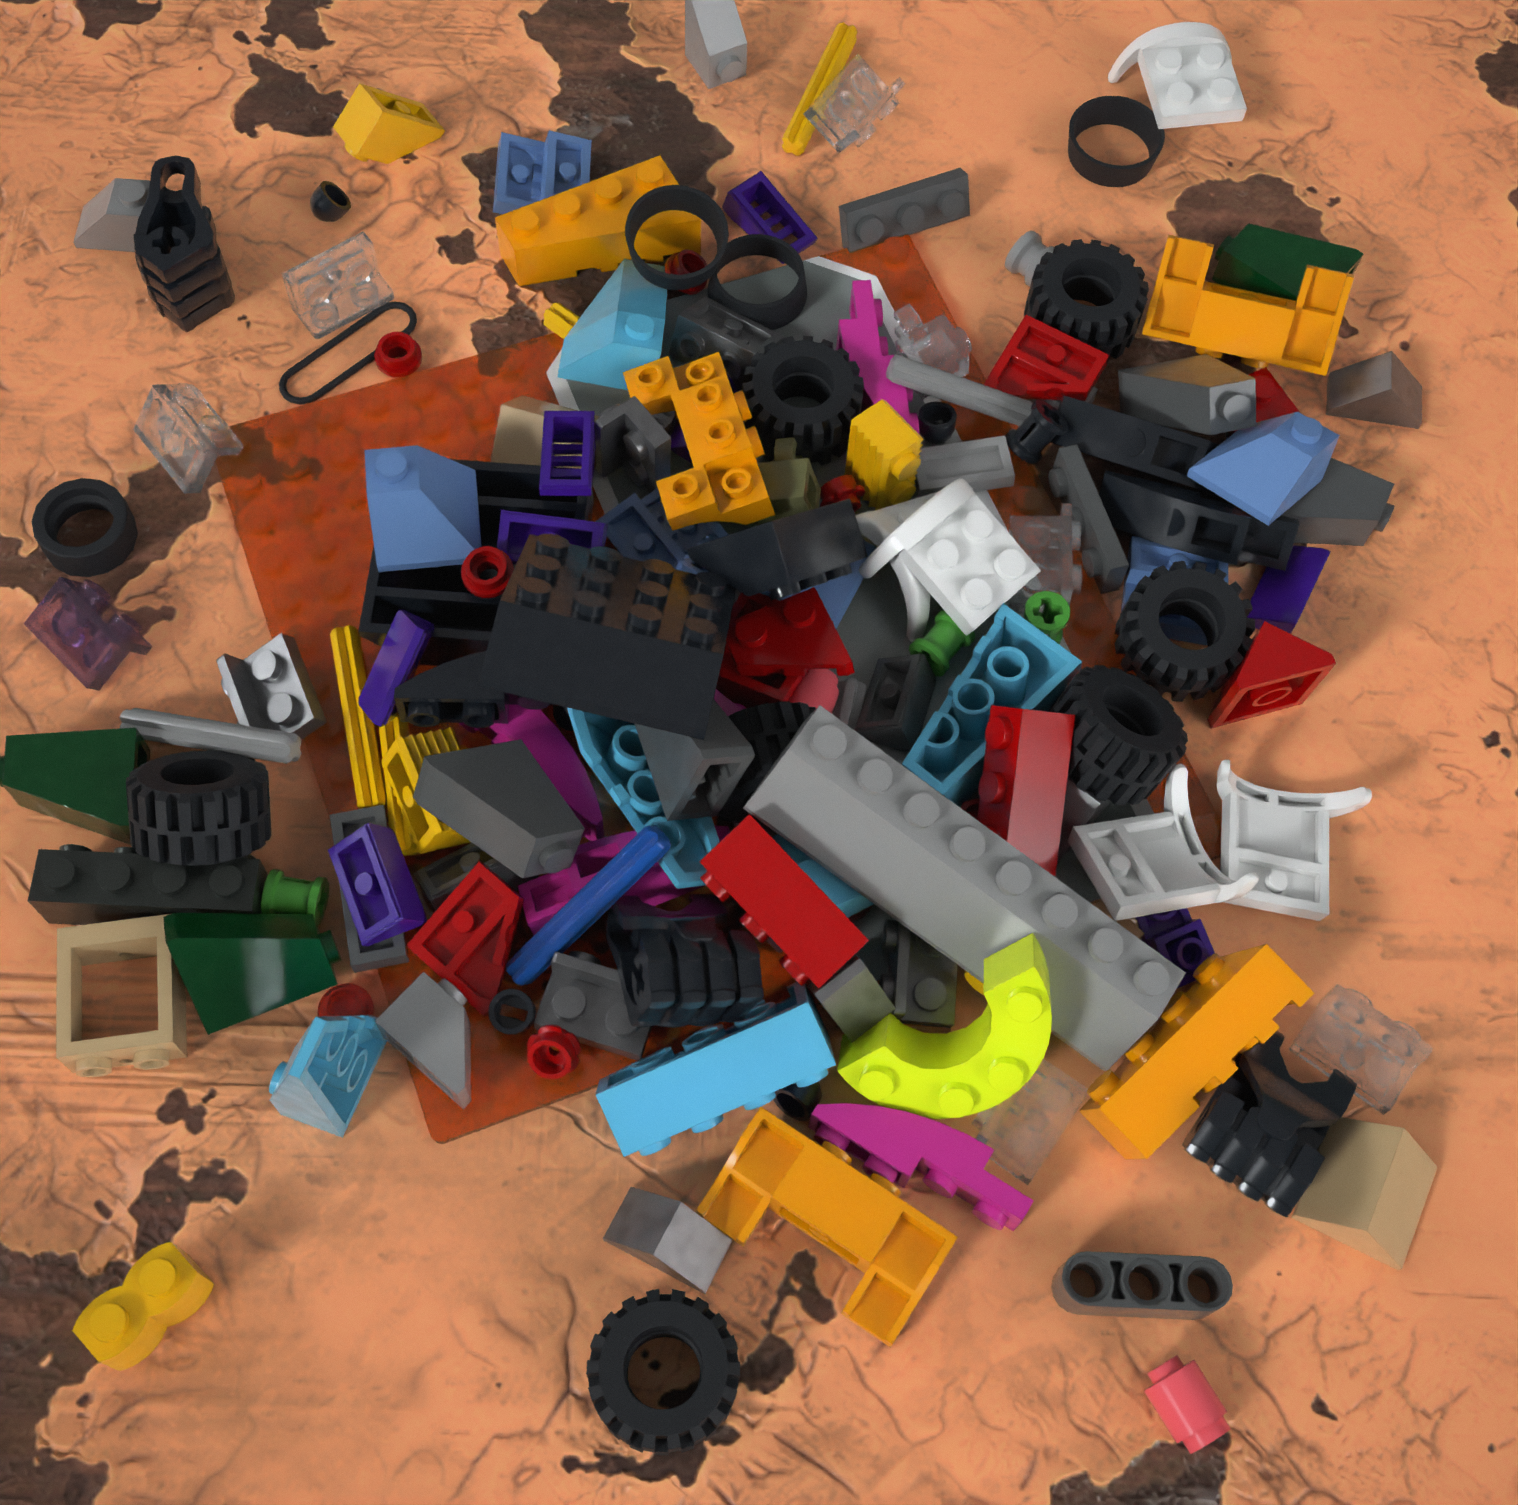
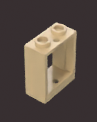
M169 914L57 928L56 1058L73 1073H76V1075L81 1077H101L110 1074L113 1067L134 1065L135 1068L144 1070L159 1069L168 1066L169 1060L187 1057L185 984L165 941L163 917ZM157 956L158 1030L82 1040V966Z

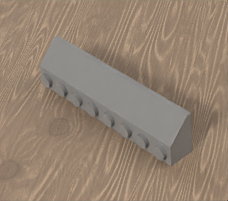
M821 705L802 723L743 807L752 816L983 984L984 959L1033 933L1041 946L1049 970L1052 1012L1051 1033L1103 1071L1109 1070L1159 1019L1186 972Z

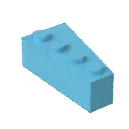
M1003 603L994 616V623L986 636L982 635L973 650V656L962 674H958L948 689V696L938 712L935 711L902 765L960 807L978 790L979 781L983 774L986 749L985 729L989 722L991 705L1048 712L1074 676L1080 672L1082 661Z
M798 982L787 986L790 997L777 1004L774 1002L765 1003V1000L762 999L746 1015L745 1020L734 1022L735 1025L724 1029V1026L719 1024L708 1025L694 1032L693 1035L682 1042L684 1050L677 1054H674L671 1047H664L600 1079L595 1095L623 1157L639 1151L641 1156L653 1154L668 1146L672 1141L671 1136L690 1128L693 1133L706 1131L722 1122L724 1113L740 1106H744L745 1110L759 1108L772 1101L776 1097L775 1091L793 1083H796L797 1087H806L825 1078L829 1073L827 1069L835 1066L836 1062L830 1037L806 983L801 986Z

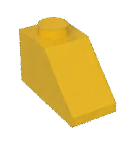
M361 83L357 86L333 126L335 131L344 140L346 151L353 157L363 162H367L370 159L389 164L441 138L445 132L444 128L423 103Z

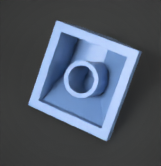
M1300 412L1256 422L1255 427L1236 431L1189 468L1187 477L1269 526L1322 481L1340 435L1322 426L1319 421L1307 417Z
M418 445L364 450L366 492L378 572L461 565L470 552L482 547L477 479L474 469Z

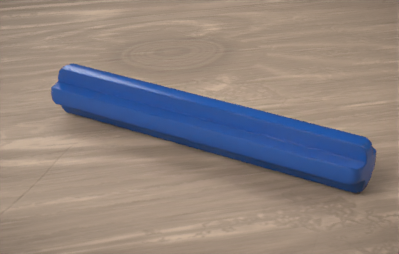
M656 825L645 826L507 961L506 971L512 976L516 984L520 986L532 984L551 965L555 952L563 954L670 850L671 841L661 828Z

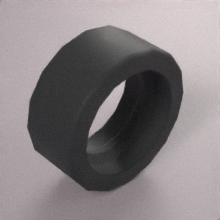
M80 478L67 481L48 491L36 505L32 518L34 538L45 556L56 569L70 576L92 577L113 570L121 565L134 550L138 535L135 518L126 500L115 487L96 479ZM97 509L106 510L113 515L114 520L111 528L102 538L92 544L80 547L64 546L57 540V535L67 519L79 512Z

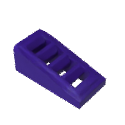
M762 171L727 193L722 209L747 234L770 235L781 240L793 234L798 239L790 245L798 254L817 241L816 235ZM754 201L759 204L756 208L750 205ZM768 212L771 217L764 221L761 215ZM778 223L784 226V228L776 233L771 230Z
M544 411L539 484L540 496H592L596 448L595 411ZM556 443H583V444H556ZM555 455H582V456H555ZM554 467H581V469H560Z

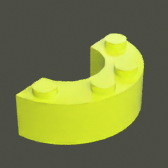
M1031 933L984 959L983 993L988 1004L983 1014L967 1027L949 1033H924L904 1025L892 1013H889L852 1043L845 1034L842 1035L837 1068L838 1073L857 1092L882 1107L907 1111L929 1119L969 1116L992 1108L1010 1098L1030 1080L1045 1056L1051 1035L1052 1012L1049 970L1044 953L1034 934Z

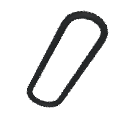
M396 301L387 302L377 307L288 369L282 375L279 382V391L283 398L299 405L316 401L375 359V350L307 397L299 398L289 394L286 389L288 379L389 309L396 308L407 312L410 322L401 332L409 335L415 329L417 323L416 313L407 304Z

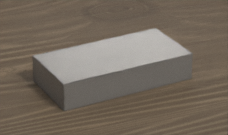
M1005 435L920 448L922 450L919 453L921 463L916 470L918 473L915 475L918 497L938 492L959 478H963L973 488V492L1014 486L1015 473Z

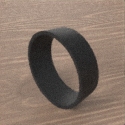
M1122 96L1097 97L1079 106L1071 117L1068 156L1075 170L1095 184L1107 187L1129 186L1139 182L1149 173L1163 148L1165 132L1164 129H1158L1153 111L1144 104ZM1102 124L1121 126L1131 130L1144 141L1149 152V158L1140 163L1126 166L1103 163L1089 156L1079 146L1076 138L1081 132L1092 126Z
M683 185L662 186L645 193L632 206L625 225L626 241L635 268L647 281L668 290H686L708 280L716 271L721 261L729 236L727 220L719 205L704 192ZM679 210L689 212L702 219L712 230L717 243V256L706 267L693 273L675 275L658 271L645 263L634 249V241L639 228L651 216L663 211Z
M751 234L733 239L727 243L716 271L709 278L708 298L770 330L781 328L792 322L801 313L807 300V285L802 259L791 245L777 237ZM760 255L784 262L795 271L799 279L794 289L782 299L766 304H752L740 301L728 294L721 286L717 274L725 265L733 260L745 256Z

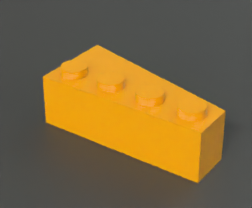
M659 155L495 217L500 255L518 286L577 277L578 270L589 268L600 269L601 272L616 270L618 263H621L624 259L632 260L625 236L626 220L632 206L641 196L655 188L679 184ZM679 210L657 213L647 219L639 228L634 241V249L639 257L644 259L645 263L650 264L663 262V256L671 255L684 249L693 250L701 255V219L694 214Z
M1268 944L1224 956H1219L1215 953L1208 957L1193 973V977L1197 981L1185 994L1181 991L1171 997L1160 1016L1162 1020L1150 1033L1146 1031L1124 1053L1127 1057L1114 1072L1107 1070L1101 1074L1088 1088L1087 1094L1091 1098L1079 1112L1125 1160L1148 1159L1200 1107V1101L1195 1097L1199 1091L1208 1093L1214 1090L1221 1083L1224 1084L1239 1069L1236 1066V1062L1232 1059L1237 1053L1240 1054L1249 1050L1258 1042L1264 1044L1280 1028L1272 1019L1285 1006L1295 1004L1300 1008L1315 994Z

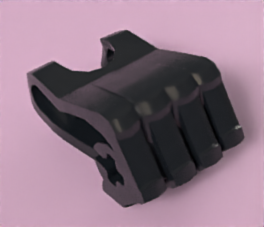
M176 155L158 159L152 167L149 195L138 218L136 232L133 234L135 258L142 279L147 286L148 294L156 303L159 314L177 324L183 331L188 332L221 310L229 308L234 303L235 294L221 250L216 241V226L210 208L202 206L201 182L194 163L190 158ZM177 173L185 175L182 190L173 191L166 188V182L169 177Z
M688 894L689 904L681 911H666L642 902L637 895L621 896L608 909L606 940L617 965L629 1021L632 1026L649 1027L658 1025L660 1027L676 1028L686 1025L707 1026L719 1022H737L745 1020L746 1015L762 1000L764 992L759 949L750 932L729 930L728 939L726 940L723 931L716 928L726 926L728 917L726 908L716 895Z
M1276 1031L1264 1044L1258 1042L1249 1050L1237 1054L1234 1061L1239 1069L1224 1084L1221 1083L1216 1088L1182 1145L1190 1156L1206 1163L1216 1177L1230 1184L1233 1182L1244 1196L1256 1202L1262 1199L1265 1202L1264 1204L1273 1212L1283 1217H1288L1321 1167L1325 1157L1317 1149L1323 1142L1329 1127L1334 1125L1348 1108L1357 1083L1337 1069L1333 1070L1327 1081L1300 1083L1289 1075L1280 1053V1047L1285 1037L1282 1033Z

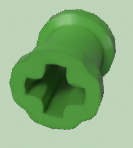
M1041 591L1028 599L1024 608L1025 620L1060 644L1063 629L1070 618V607L1061 595L1051 591ZM1045 604L1043 612H1039L1040 606Z
M941 610L935 616V625L923 638H917L909 645L910 655L925 654L935 676L941 677L949 670V661L962 647L970 646L976 636L974 631L966 636L950 616Z
M272 869L267 876L261 900L262 914H313L318 926L324 918L327 907L329 882L326 877L320 876L314 881L284 876L282 870Z

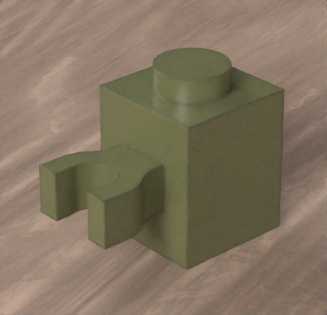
M793 437L776 439L774 447L775 461L758 463L775 515L756 521V526L819 508L821 488L809 458L795 455L797 442Z

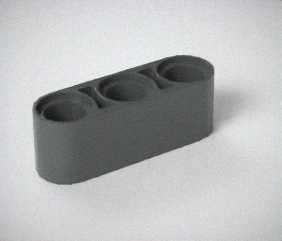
M1086 1251L1076 1253L1058 1268L1053 1276L1051 1288L1053 1297L1058 1305L1067 1312L1077 1315L1196 1320L1205 1318L1226 1305L1232 1296L1233 1284L1225 1266L1217 1260L1208 1257ZM1072 1270L1085 1271L1092 1277L1095 1284V1294L1093 1297H1083L1074 1291L1070 1283V1273ZM1131 1272L1141 1273L1149 1279L1153 1288L1151 1300H1143L1134 1295L1128 1282ZM1189 1275L1199 1276L1208 1284L1210 1289V1300L1208 1303L1200 1302L1191 1295L1187 1285Z

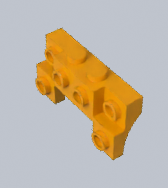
M1168 235L1142 335L1195 346L1196 353L1200 355L1207 354L1213 358H1222L1223 353L1241 357V363L1255 368H1268L1270 363L1326 376L1354 280L1353 274L1307 265L1297 300H1288L1206 282L1205 277L1214 244Z
M719 352L673 368L669 356L623 372L630 398L636 396L651 415L676 411L694 468L656 481L672 531L694 524L715 521L748 525L775 515L756 460L757 457L765 455L755 426L748 429L745 428L743 421L752 418L743 390L733 393Z
M760 1107L742 1133L711 1188L697 1207L696 1213L730 1239L744 1247L767 1210L770 1209L864 1272L863 1278L841 1314L891 1347L958 1236L900 1199L901 1191L886 1178L872 1173L868 1178L850 1166L852 1162L851 1157L836 1145L824 1141L820 1146L772 1113Z

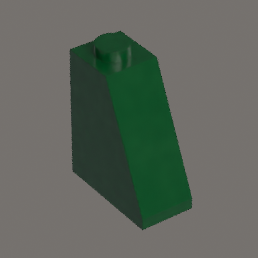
M1248 223L1235 238L1229 235L1219 246L1214 256V259L1219 262L1212 280L1220 285L1296 301L1307 265L1354 275L1363 257V253L1354 248Z
M136 727L6 736L5 754L0 756V786L9 792L19 806L131 845L126 778L129 777V773L133 769L150 761V749Z
M172 913L163 917L166 944L208 1035L338 985L333 964L342 961L340 952L331 930L320 933L313 914Z

